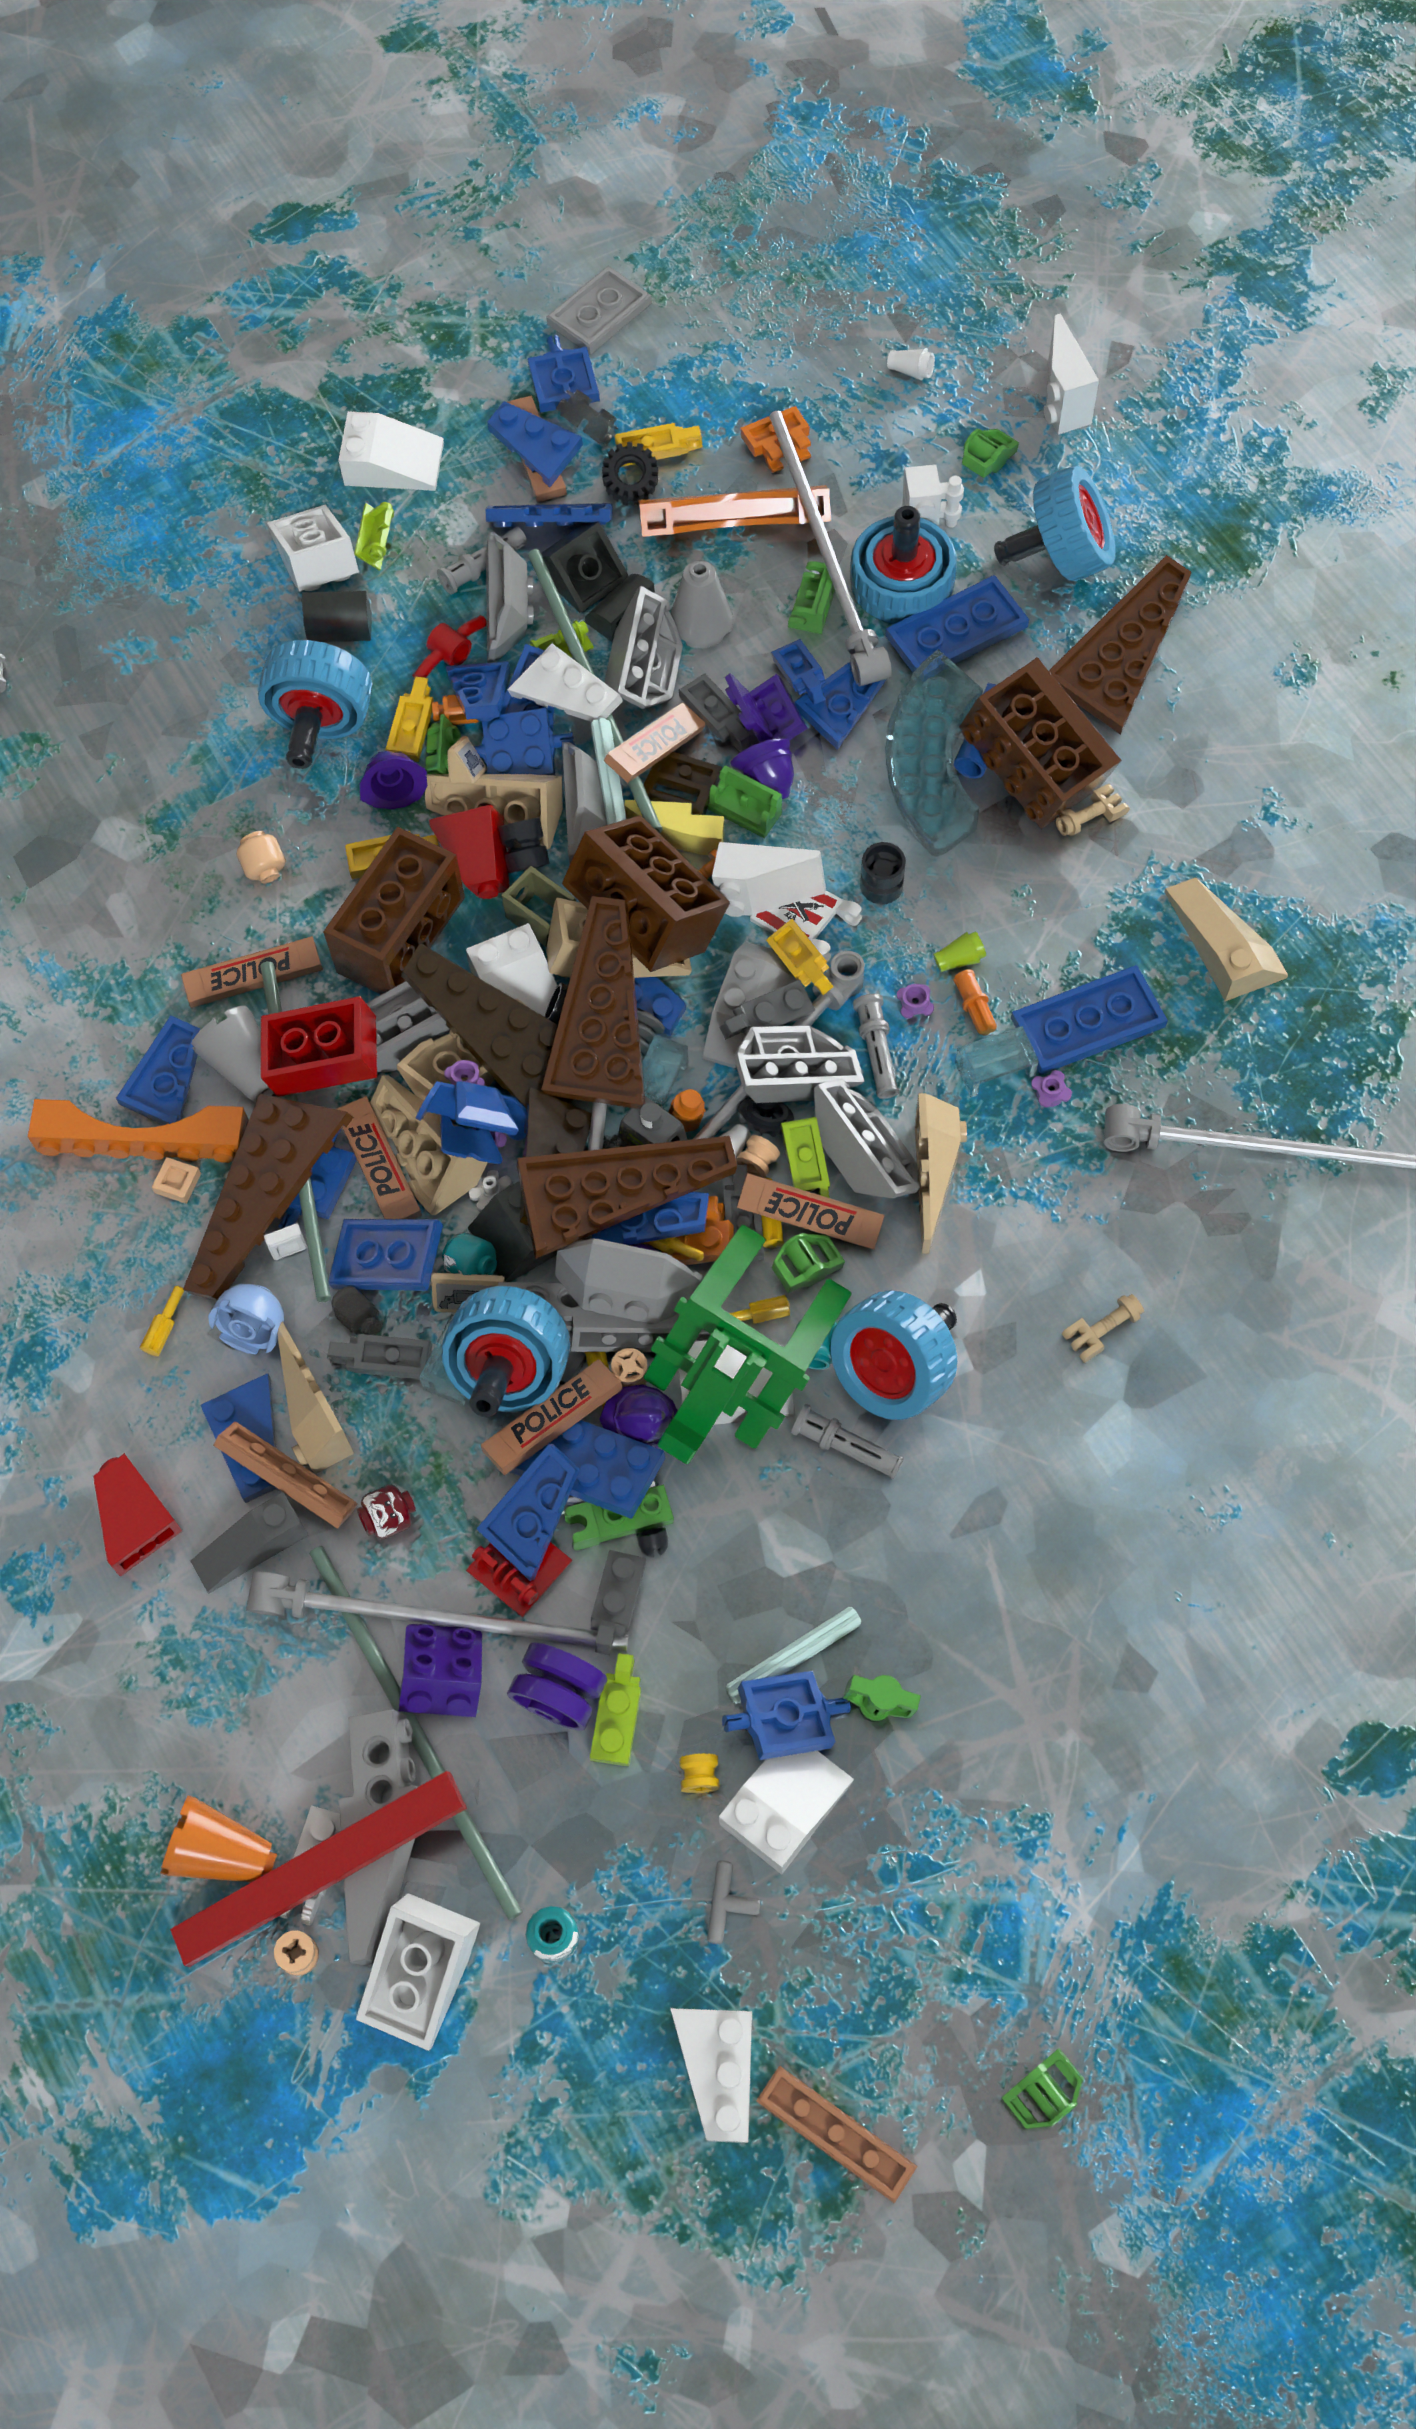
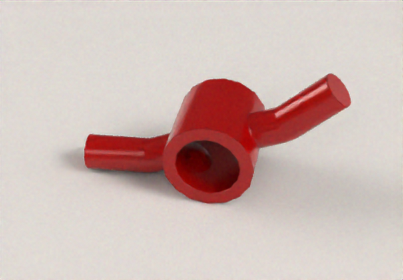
M479 615L461 625L457 630L446 623L437 625L431 631L426 643V647L431 653L423 660L412 677L414 679L415 677L427 678L435 666L442 660L450 666L461 665L469 656L472 643L467 637L487 626L485 617Z

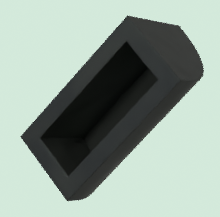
M639 574L629 575L586 615L585 623L613 643L615 630L636 590L642 586L655 593L654 583Z
M367 591L302 593L303 621L307 640L318 642L371 641L372 612Z

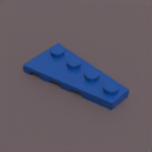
M613 504L487 506L485 509L486 522H494V527H512L513 522H525V526L529 527L544 526V522H556L557 526L575 525V522H599L601 525H604L606 522H610L613 517Z

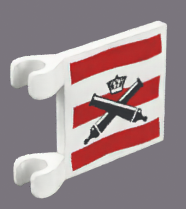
M825 890L824 894L751 915L750 921L773 934L789 920L793 919L828 962L831 959V954L829 953L831 947L827 942L816 938L835 914L839 915L851 926L858 925L862 920V915L860 914L862 908L856 902L843 900Z

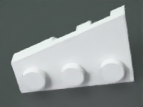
M553 643L507 689L512 697L518 699L524 697L546 708L549 705L562 709L568 715L591 722L599 718L606 719L623 702L619 693Z
M670 2008L706 2140L710 2142L748 2143L752 2011Z

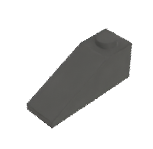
M282 1492L249 1511L190 1561L206 1591L210 1594L309 1535L286 1495Z

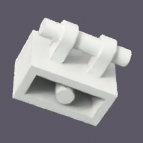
M937 465L905 467L902 507H915L920 512L921 518L939 526V518H944L947 527H955L962 512V506L959 503L964 493V487L961 484L962 479L954 475L950 477L949 482L940 483Z

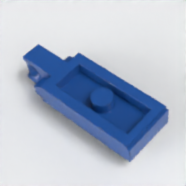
M801 639L771 652L774 663L795 692L799 695L806 692L814 705L826 700L822 691V685L826 683L823 670Z

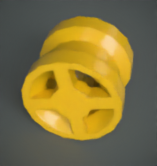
M700 1753L685 1755L679 1758L680 1768L684 1771V1779L681 1781L682 1792L705 1793L720 1789L719 1779L715 1776V1768L718 1766V1755Z

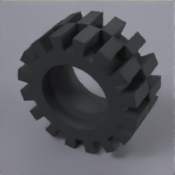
M627 442L625 447L622 446V443L616 445L617 449L615 451L611 449L608 452V458L605 457L603 461L602 478L603 485L606 486V492L608 495L612 494L613 500L616 502L619 499L623 500V505H628V501H633V504L637 505L641 499L648 500V495H653L655 486L658 484V467L655 456L652 457V451L648 448L645 451L640 443L637 444V447L633 446L632 442ZM634 463L641 468L643 475L637 483L630 485L620 480L618 471L624 464Z

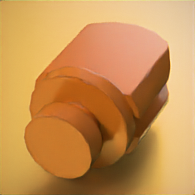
M456 695L443 696V704L440 705L438 701L432 702L434 722L440 721V715L442 714L453 725L479 722L477 719H466Z
M688 1089L676 1095L675 1099H672L668 1113L683 1124L685 1132H690L698 1129L705 1113L704 1101L697 1091Z

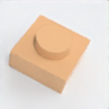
M166 1157L151 1188L155 1194L187 1204L201 1172L198 1167Z

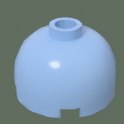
M239 1284L227 1289L219 1297L208 1315L209 1325L212 1329L216 1325L222 1332L219 1338L236 1350L248 1354H257L259 1349H267L266 1353L272 1351L278 1342L277 1333L281 1322L283 1321L284 1323V1309L279 1300L266 1287L254 1284Z

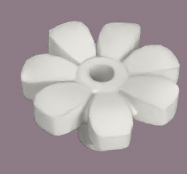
M496 1170L488 1171L485 1178L481 1176L477 1186L469 1190L470 1200L478 1201L477 1210L481 1212L494 1195L512 1186L511 1178L505 1175L499 1179V1172Z

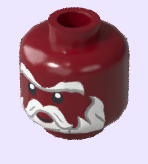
M393 1484L385 1485L365 1494L361 1499V1507L357 1508L358 1516L367 1535L374 1534L375 1537L381 1540L410 1528L412 1521L410 1513L416 1511L409 1492L406 1490L401 1493L398 1487Z

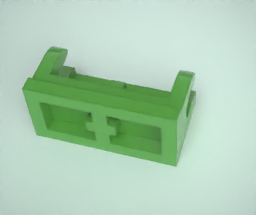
M809 561L807 562L806 569L818 571L820 574L813 572L803 573L796 601L788 620V627L822 634L835 594V588L825 563Z
M725 765L720 771L718 787L712 784L710 788L708 810L724 816V818L765 839L782 815V794Z

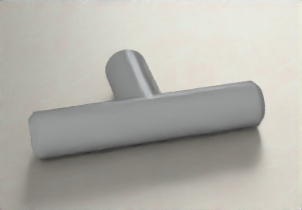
M718 1861L716 1866L707 1941L712 1944L723 1943L727 1912L749 1915L759 1914V1899L729 1895L733 1866L729 1861Z

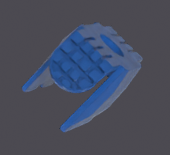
M437 1081L426 1096L416 1116V1119L421 1121L427 1112L440 1114L441 1151L445 1154L465 1159L473 1157L481 1162L502 1163L503 1158L490 1131L505 1133L514 1140L526 1138V1133H524L525 1119L527 1117L526 1108L515 1097L501 1095L500 1091L496 1088L458 1081L453 1085ZM451 1120H455L460 1125L475 1127L476 1130L471 1128L466 1130L461 1126H453Z

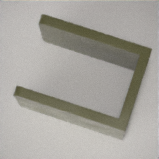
M530 866L502 894L505 916L518 927L529 923L537 941L547 948L550 931L549 923L524 905L534 895L553 908L556 898L575 902L576 898ZM525 887L521 896L516 899L518 892Z

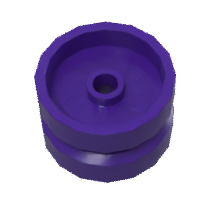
M530 1643L522 1659L523 1666L530 1674L515 1675L507 1692L508 1697L516 1704L541 1718L569 1729L585 1730L593 1711L589 1703L584 1699L600 1698L607 1682V1676L590 1663L575 1655L546 1644Z

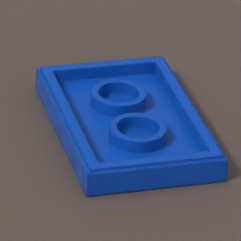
M344 1219L328 1280L329 1286L333 1289L428 1291L443 1224L438 1219Z

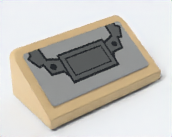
M462 736L447 751L450 783H475L487 771L484 762L468 737Z
M434 1273L431 1276L434 1310L436 1312L456 1313L461 1303L466 1301L469 1296L480 1290L498 1286V1282H505V1278L497 1275Z

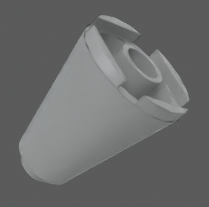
M702 560L693 561L685 567L670 613L680 638L686 641V645L692 648H708L718 645L722 642V638L728 632H731L733 625V613L717 572L712 564Z
M237 1006L224 1012L227 1019L220 1023L213 1019L197 1033L191 1043L194 1046L192 1048L195 1053L254 1103H256L259 1094L278 1097L261 1079V1031L253 1013L247 1006Z

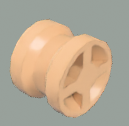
M751 1135L746 1142V1150L740 1152L736 1157L737 1165L747 1164V1173L766 1178L769 1173L770 1163L777 1161L780 1151L769 1140L758 1135Z
M633 1348L618 1351L612 1359L611 1371L621 1381L622 1387L646 1385L647 1381L644 1379V1375L648 1370L644 1354ZM632 1373H636V1374H637V1375L634 1374V1375H632V1376L627 1377L628 1374H632Z
M298 1930L289 1931L277 1940L274 1947V1958L277 1965L288 1974L302 1976L311 1972L317 1965L319 1949L316 1942L306 1933Z

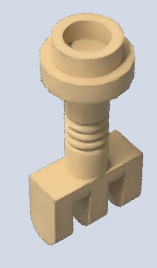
M1107 784L1093 791L1091 796L1093 804L1077 812L1071 809L1064 810L1057 817L1056 826L1062 835L1074 836L1081 831V824L1103 814L1109 822H1112L1126 815L1130 807L1126 803L1120 804L1122 798L1118 793L1111 795L1114 792V788Z
M1133 1294L1128 1297L1123 1295L1117 1299L1119 1307L1091 1327L1081 1318L1062 1332L1066 1340L1078 1333L1081 1335L1071 1343L1074 1351L1080 1350L1087 1344L1090 1346L1079 1356L1084 1363L1104 1350V1344L1099 1338L1127 1319L1132 1323L1141 1319L1140 1314L1144 1312V1308Z

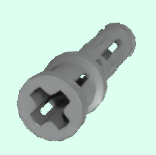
M519 527L513 528V530L500 537L515 551L527 545V538ZM486 546L471 555L468 553L459 556V561L447 568L441 567L437 569L438 579L449 594L456 593L457 588L469 580L475 581L479 579L481 572L486 569Z
M866 994L853 1001V1008L858 1012L860 1019L859 1035L867 1043L877 1097L888 1099L899 1094L886 1038L890 1027L889 1023L884 1020L882 1012L883 997L880 994Z
M805 1404L793 1425L791 1434L797 1436L800 1433L818 1442L819 1448L823 1450H829L832 1447L894 1479L902 1464L903 1457H899L871 1441L842 1428V1423L838 1419L833 1418L830 1420L812 1411L810 1405ZM851 1445H854V1446H856V1447H858V1448H860V1449H862V1450H864V1451H866V1452H868V1453H870V1454H872V1455H874V1456H876V1457H878V1458H880V1459H877V1458H875V1457H873V1456H871V1455H869V1454H867V1453H865V1452H863V1451H861V1450H859V1449H857V1448H855V1447H853V1446H851Z

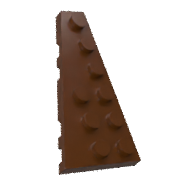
M1167 555L1049 670L1077 705L1120 735L1191 578L1192 572Z
M591 897L541 1089L547 1095L641 1109L645 1104L629 913L625 900Z
M259 1094L184 1285V1291L191 1295L217 1301L223 1292L230 1288L245 1267L244 1260L256 1244L258 1246L262 1244L265 1240L264 1235H266L264 1232L275 1217L281 1218L312 1175L311 1168L323 1152L328 1154L335 1144L332 1142V1139L342 1126L347 1127L354 1117L346 1111Z
M730 1136L517 1158L516 1167L535 1259L735 1174L737 1162Z

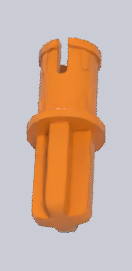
M968 969L959 972L954 976L955 979L953 981L963 999L962 1008L964 1011L969 1012L977 1032L987 1036L997 1028V1024L987 1004L989 998L986 994L982 993L973 970Z

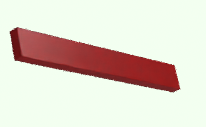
M448 1771L441 1773L171 1928V1933L184 1966H193L467 1809L452 1774Z

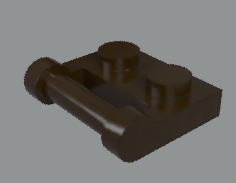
M672 752L651 767L643 786L650 801L692 803V815H706L710 803V788L712 784L718 785L722 767ZM660 784L698 796V798L694 802L656 790V788Z

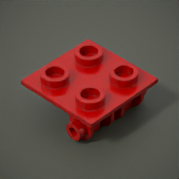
M550 1542L535 1579L529 1581L504 1555L489 1543L485 1548L479 1546L473 1552L471 1557L474 1561L466 1571L523 1618L573 1560Z

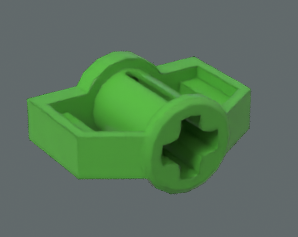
M976 429L965 441L962 464L984 478L991 472H998L1005 465L1006 461L1017 453L1019 442L999 429Z
M800 1233L791 1237L782 1245L771 1268L789 1294L801 1287L813 1286L827 1275L842 1269L845 1260L829 1236ZM811 1245H818L829 1262H821ZM783 1255L788 1256L800 1274L799 1276L794 1278L782 1260Z
M853 1675L846 1684L843 1698L859 1706L866 1718L880 1721L888 1716L910 1719L918 1710L921 1695L902 1690L901 1684L889 1675L877 1676L873 1680Z
M1058 2048L1008 2091L1002 2099L1026 2129L1052 2127L1077 2106L1084 2078L1062 2050ZM1053 2064L1058 2067L1074 2087L1075 2092L1072 2101L1047 2071ZM1026 2089L1049 2120L1037 2121L1018 2095Z

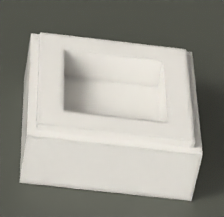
M298 1223L264 1235L267 1247L274 1260L308 1248Z

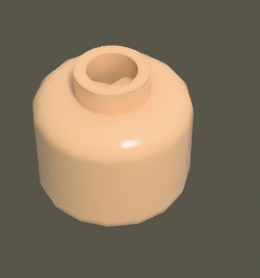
M256 831L243 837L240 840L241 845L237 848L236 856L245 876L250 880H260L262 884L270 883L279 878V872L284 868L286 859L277 839L273 835L265 834L264 831Z

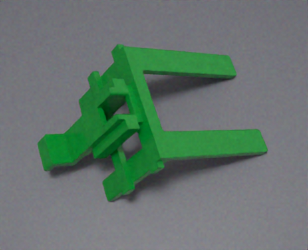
M745 1225L740 1226L689 1300L683 1296L680 1298L673 1310L680 1314L667 1338L663 1339L658 1336L650 1349L657 1355L646 1371L644 1379L658 1389L665 1391L679 1368L688 1373L681 1386L690 1392L657 1444L659 1448L684 1464L691 1462L721 1412L732 1417L739 1406L748 1411L735 1432V1437L752 1448H757L770 1426L776 1430L779 1428L786 1417L780 1413V1410L795 1388L803 1391L811 1378L805 1374L807 1368L852 1295L851 1291L828 1278L785 1347L780 1346L721 1308L722 1304L766 1241L765 1237ZM703 1329L711 1335L697 1359L688 1355V1352ZM727 1345L747 1357L734 1378L715 1368ZM764 1367L773 1374L759 1396L755 1397L748 1391Z

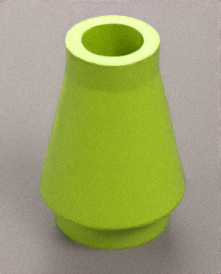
M975 931L971 934L965 932L942 950L934 953L933 956L942 973L949 969L978 964L980 959L986 957L987 954L978 933Z

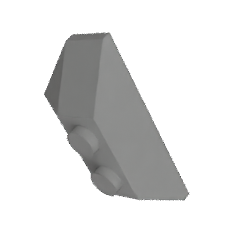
M488 532L486 544L487 663L497 662L525 637L527 624H533L534 613L533 605H528L527 595H532L533 576H527V563L509 544L493 532Z
M640 586L636 590L615 630L604 682L619 693L622 699L643 709L669 702L672 699L683 645L676 624L669 612L671 608L668 600Z
M562 742L569 863L571 864L584 832L606 826L607 821L597 762L570 742Z
M745 941L734 952L712 1011L703 1051L704 1060L736 1069L734 1055L745 1035L742 1032L725 1040L719 1027L724 1025L726 1020L735 1017L733 1010L741 1004L797 981L772 948Z
M407 982L366 1003L376 1015L377 1072L396 1071L397 1064L420 1043L430 1038L434 1041L450 1034V1029L445 1025L446 1021L433 1007H429Z
M811 1026L751 1027L734 1055L742 1087L755 1103L815 1101L814 1088L817 1084L843 1079L849 1084V1088H852L864 1082L855 1050L847 1045L843 1047L832 1037Z
M843 1079L817 1084L814 1088L815 1117H817L822 1147L855 1193L886 1198H896L917 1192L920 1189L917 1162L880 1111L861 1094L849 1089V1084Z
M595 1238L575 1242L557 1250L555 1276L583 1310L657 1324L677 1315L678 1313L673 1310L680 1298L683 1296L689 1300L702 1281L701 1274L696 1271L692 1272L685 1264L669 1254Z

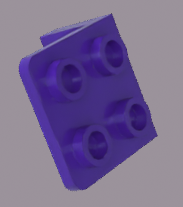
M731 673L725 676L729 686L725 691L735 706L739 705L742 711L738 714L739 719L748 731L753 730L760 742L772 739H788L790 741L808 729L783 680L778 674H775L750 692Z
M427 1624L407 1625L398 1711L476 1717L482 1684V1632L468 1628Z

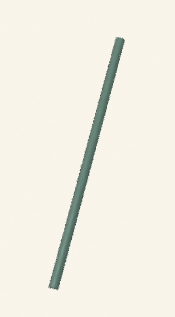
M533 549L528 553V557L570 653L576 662L594 674L541 552L538 549ZM611 713L606 720L610 721L614 748H616L624 740ZM637 776L628 785L642 817L660 833L662 826L640 777Z
M264 962L260 967L268 1014L282 1012L274 963ZM296 1093L282 1096L283 1099L297 1101ZM310 1177L300 1190L299 1198L316 1299L318 1302H327L331 1300V1293Z
M318 1546L311 1550L309 1554L331 1595L350 1597L323 1546ZM341 1612L393 1709L398 1711L400 1687L361 1615ZM400 1712L406 1715V1718L411 1723L413 1733L411 1742L430 1777L433 1779L445 1772L415 1714L412 1712ZM467 1809L453 1816V1819L508 1920H512L523 1912Z

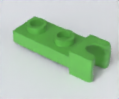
M664 1484L648 1489L632 1519L589 1502L569 1506L564 1510V1519L567 1524L579 1523L585 1526L584 1530L573 1534L572 1548L574 1550L597 1546L600 1542L670 1525L674 1522Z

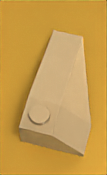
M427 774V788L425 790L426 809L445 816L491 805L504 817V825L540 818L544 835L540 839V844L545 845L549 849L551 848L563 810L562 776L483 774L475 783H450L449 774Z
M1196 877L1165 888L1166 896L1225 1001L1287 979L1288 974L1274 949Z
M556 898L554 902L546 948L549 973L561 977H571L588 912L587 908L580 902ZM632 954L634 978L687 976L692 971L690 958L650 972Z
M451 1030L450 1034L433 1041L430 1038L420 1043L397 1064L398 1071L413 1093L423 1101L437 1081L451 1084L445 1078L444 1071L447 1067L460 1060L477 1063L479 1077L485 1081L484 1086L489 1087L495 1080L470 1053L464 1041L456 1033L453 1034ZM463 1077L461 1079L466 1081L468 1078Z
M382 1075L371 1099V1107L385 1136L392 1138L398 1151L395 1157L399 1166H405L411 1179L408 1185L413 1195L431 1215H437L477 1186L488 1162H481L473 1157L465 1159L443 1153L441 1151L440 1114L427 1112L421 1121L417 1120V1113L424 1101L389 1075Z
M918 1093L914 1127L916 1162L919 1174L918 1182H920L918 1197L922 1254H929L958 1159L960 1143L967 1141L966 1121H960L958 1107L927 1093Z
M282 1321L277 1335L291 1431L298 1443L291 1448L300 1465L305 1466L309 1464L313 1473L317 1474L354 1454L330 1405Z

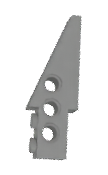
M498 1282V1286L517 1287L533 1292L550 1303L558 1311L566 1324L570 1335L569 1340H571V1352H618L626 1348L637 1349L640 1352H653L650 1349L658 1336L666 1339L680 1314H677L657 1324L633 1321L631 1319L583 1310L561 1283ZM702 1329L696 1341H706L711 1334Z
M394 1709L348 1717L354 1796L339 1798L341 1831L417 1788V1786L412 1785V1782L415 1780L416 1771L414 1762L409 1757L408 1743L412 1741L413 1736L411 1723L406 1718V1715ZM388 1746V1758L383 1763H379L381 1750ZM391 1785L392 1795L387 1802L382 1803V1793L387 1786ZM415 1839L344 1879L349 1962L360 1965L374 1963L390 1908L398 1900Z

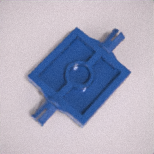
M551 335L547 339L549 352L541 356L527 358L539 410L542 413L565 408L568 421L573 423L574 415L575 422L580 419L578 405L600 401L587 347L562 349L559 336L554 335L553 342Z
M541 708L500 714L499 717H495L492 720L482 721V745L474 746L481 759L483 758L487 764L488 774L555 776L554 756L556 748L562 747V742H570L575 745L573 732L554 735L550 728L548 710Z
M341 1129L338 1131V1133H337V1134L335 1135V1137L332 1139V1142L335 1143L336 1138H337L339 1132L341 1131ZM333 1145L328 1154L323 1152L311 1168V1182L318 1217L329 1220L357 1161L353 1152L336 1148ZM299 1193L287 1208L278 1225L280 1229L296 1224L299 1216L302 1215Z
M813 1671L741 1681L737 1689L743 1706V1713L724 1715L722 1717V1725L725 1726L723 1728L725 1732L747 1729L752 1736L759 1760L831 1749L836 1741L830 1726V1715L849 1713L851 1706L850 1702L843 1697L825 1699V1696L817 1686Z

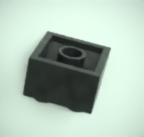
M599 522L582 524L541 553L558 593L578 612H583L606 596L629 576Z
M520 1181L494 1195L468 1226L470 1234L489 1241L494 1246L497 1261L495 1272L498 1276H503L505 1282H512L557 1255V1250L535 1259L529 1226L519 1222Z

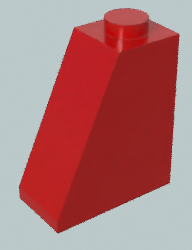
M486 805L429 819V825L442 848L456 854L461 880L471 892L479 898L491 899L497 897L498 893L505 892L510 887L509 874L504 857L507 850L506 847L502 846L498 827L504 825V817L493 806Z
M125 1453L120 1457L107 1460L100 1467L99 1472L93 1475L107 1562L121 1577L181 1533L182 1529Z

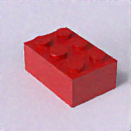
M361 996L261 1016V1079L278 1097L377 1078L376 1015Z

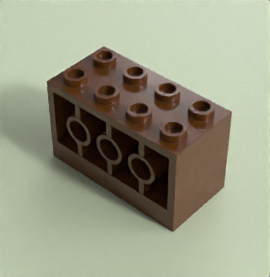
M1038 657L978 697L959 726L965 740L980 752L986 766L998 775L1003 781L1007 792L1015 796L1024 807L1027 817L1031 821L1036 822L1040 829H1043L1057 819L1064 810L1071 809L1092 794L1094 790L1100 788L1122 761Z
M641 815L584 832L562 882V885L587 910L592 896L625 900L628 905L632 954L650 972L705 953L730 904V901Z
M397 826L323 931L336 973L380 995L406 982L401 974L419 944L421 943L431 948L465 898L456 854Z

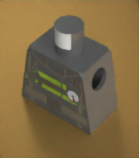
M645 1097V1104L641 1109L632 1108L623 1117L617 1135V1140L625 1146L688 1140L683 1124L647 1097Z

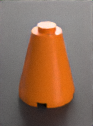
M190 1795L186 1797L180 1812L182 1817L172 1833L160 1874L174 1877L253 1882L262 1875L272 1871L277 1853L270 1852L271 1842L196 1797Z

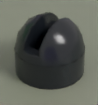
M652 1528L636 1535L639 1548L647 1557L654 1558L655 1549H657L661 1556L668 1548L666 1528Z

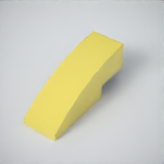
M625 800L626 819L639 815L642 816L635 800ZM651 801L662 826L660 834L674 848L700 855H708L713 849L718 850L719 842H724V816L692 815V803Z

